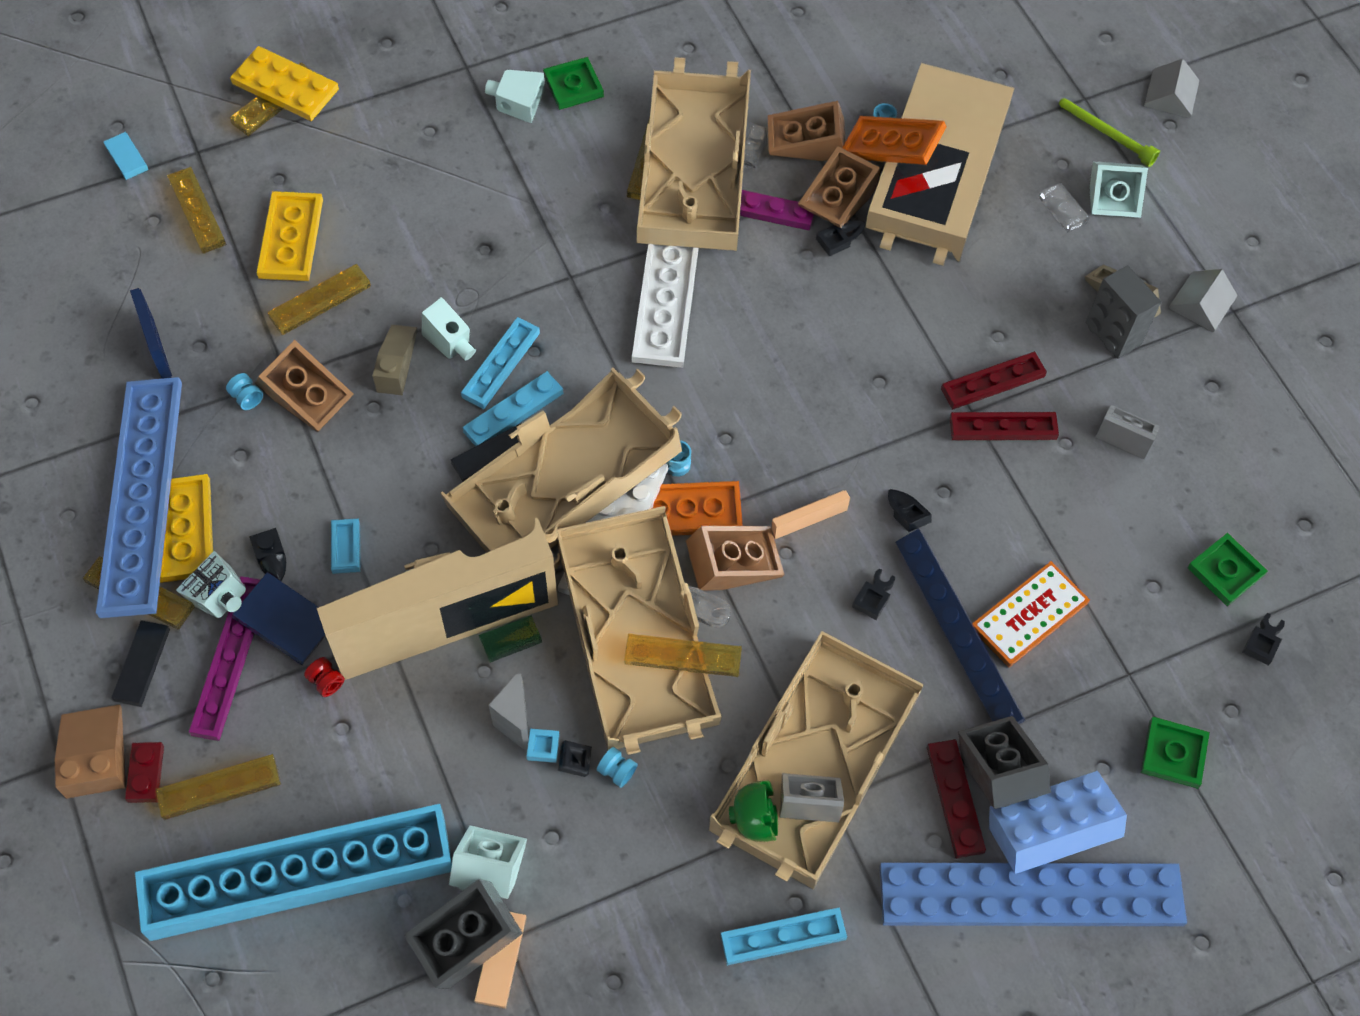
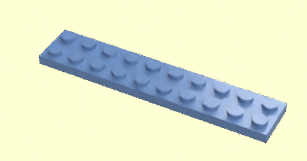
M179 377L129 381L126 383L96 614L99 618L156 614L182 389V382Z
M1009 863L880 864L883 925L1185 926L1187 924L1179 864L1046 863L1016 874Z

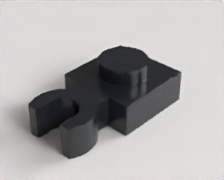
M878 569L875 572L873 584L865 582L852 605V608L874 620L878 619L891 594L886 591L893 587L895 576L893 575L889 581H881L882 569Z
M1269 613L1261 620L1260 628L1255 626L1242 652L1268 666L1272 662L1282 641L1281 638L1275 635L1279 634L1285 625L1283 620L1277 626L1270 625L1269 618L1271 614Z

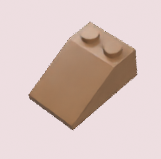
M833 101L768 115L769 154L817 161L828 160L837 146L843 148L846 142L845 121L839 102Z
M837 146L798 205L841 228L869 200L877 188L880 180V167Z
M295 339L255 381V384L271 399L317 432L354 395Z
M701 526L686 540L699 591L726 590L784 576L770 526Z
M121 705L61 715L55 753L56 788L66 799L126 788Z

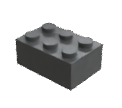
M1126 265L1103 279L1086 324L1089 330L1100 338L1106 349L1112 352L1118 359L1142 345L1161 304V300Z
M1013 716L958 731L961 759L994 809L1051 793L1048 763Z
M478 879L407 932L405 937L435 988L449 989L521 936L523 932L493 884L489 881Z

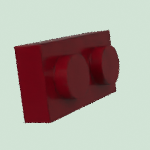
M162 742L132 743L125 800L128 803L158 802L164 753Z

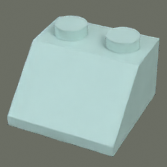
M1093 162L1090 179L1091 214L1141 218L1148 168L1136 164Z
M469 826L454 852L449 885L464 891L478 879L491 882L500 897L508 899L516 882L527 839Z

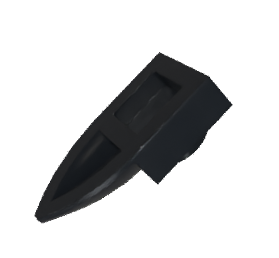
M851 220L847 221L841 228L833 225L818 232L816 240L830 257L849 248L851 242L862 233L866 223L864 221Z
M888 490V501L894 510L893 517L908 532L931 523L932 514L914 497L902 491Z
M273 528L249 536L257 562L265 574L268 572L282 582L287 562L277 529Z

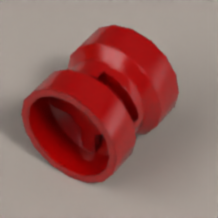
M321 657L312 662L304 673L305 678L317 686L316 689L322 697L334 694L345 681L344 676L339 671L333 670V665L327 657Z

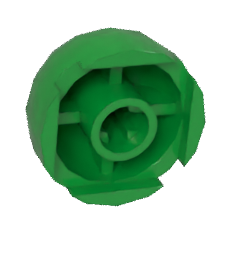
M769 780L756 781L745 785L736 794L734 806H729L731 824H736L739 832L745 838L755 842L776 841L775 836H778L777 807L773 805L771 798H769V796H774Z

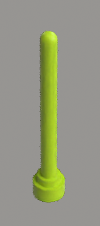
M1062 98L1059 101L1060 107L1138 154V158L1141 159L1140 162L1144 165L1151 167L1160 154L1159 149L1152 145L1150 147L1147 145L1142 146L1066 98Z

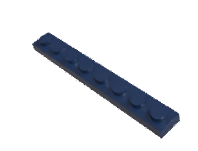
M918 528L896 541V545L992 722L1013 716L1018 724L1026 721L922 531Z

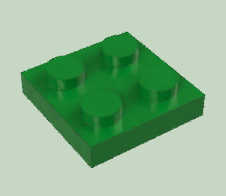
M588 57L543 69L544 78L559 110L604 97V90Z
M1228 532L1194 559L1187 567L1227 607L1268 572Z
M1152 717L1149 721L1140 773L1198 789L1202 784L1210 732Z

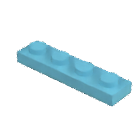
M517 317L462 390V398L485 409L540 334L539 327Z
M546 371L463 426V433L477 446L518 425L563 395V388Z
M839 907L721 932L720 937L728 966L844 941L847 939V934Z

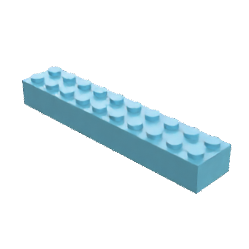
M431 805L135 872L141 933L150 941L449 873L452 868V856L441 805Z

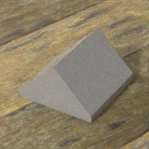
M1184 59L1153 69L1144 107L1191 118L1199 79Z
M1223 269L1193 271L1170 304L1169 309L1214 333L1238 295Z
M1111 405L1095 438L1145 459L1160 426Z
M516 674L489 704L493 727L522 749L528 750L529 733L522 674Z
M782 773L780 818L839 823L844 807L841 778Z

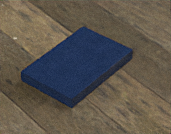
M139 288L130 290L150 354L162 379L172 378L163 345L145 297Z
M268 572L244 599L240 608L232 614L234 620L301 665L305 663L326 636L317 611L319 607Z

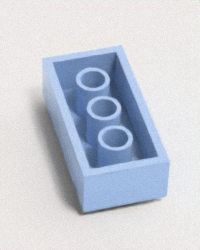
M1098 771L1050 786L1051 793L1034 799L1024 800L997 809L990 806L989 830L1015 874L1124 837L1127 814Z

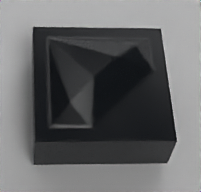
M567 740L561 743L558 771L582 777L589 775L592 747Z

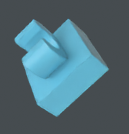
M530 729L527 760L557 763L560 732Z

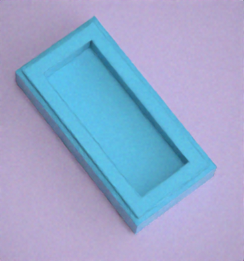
M126 132L104 141L106 149L126 180L148 170L145 161Z
M359 518L331 520V571L333 574L360 572Z

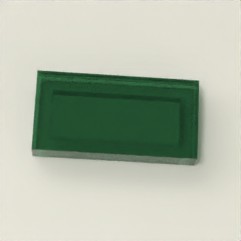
M532 615L479 635L489 663L542 643V638Z

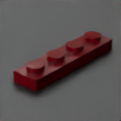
M1034 351L942 384L941 390L953 410L1044 378L1047 371Z
M951 412L950 415L952 440H1057L1059 436L1056 412Z
M957 740L929 743L926 748L955 858L984 854L986 847Z

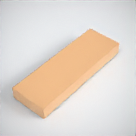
M843 490L773 518L771 530L774 539L847 511L850 496L846 490Z
M510 912L523 932L526 915ZM522 935L483 963L475 1003L506 1009Z

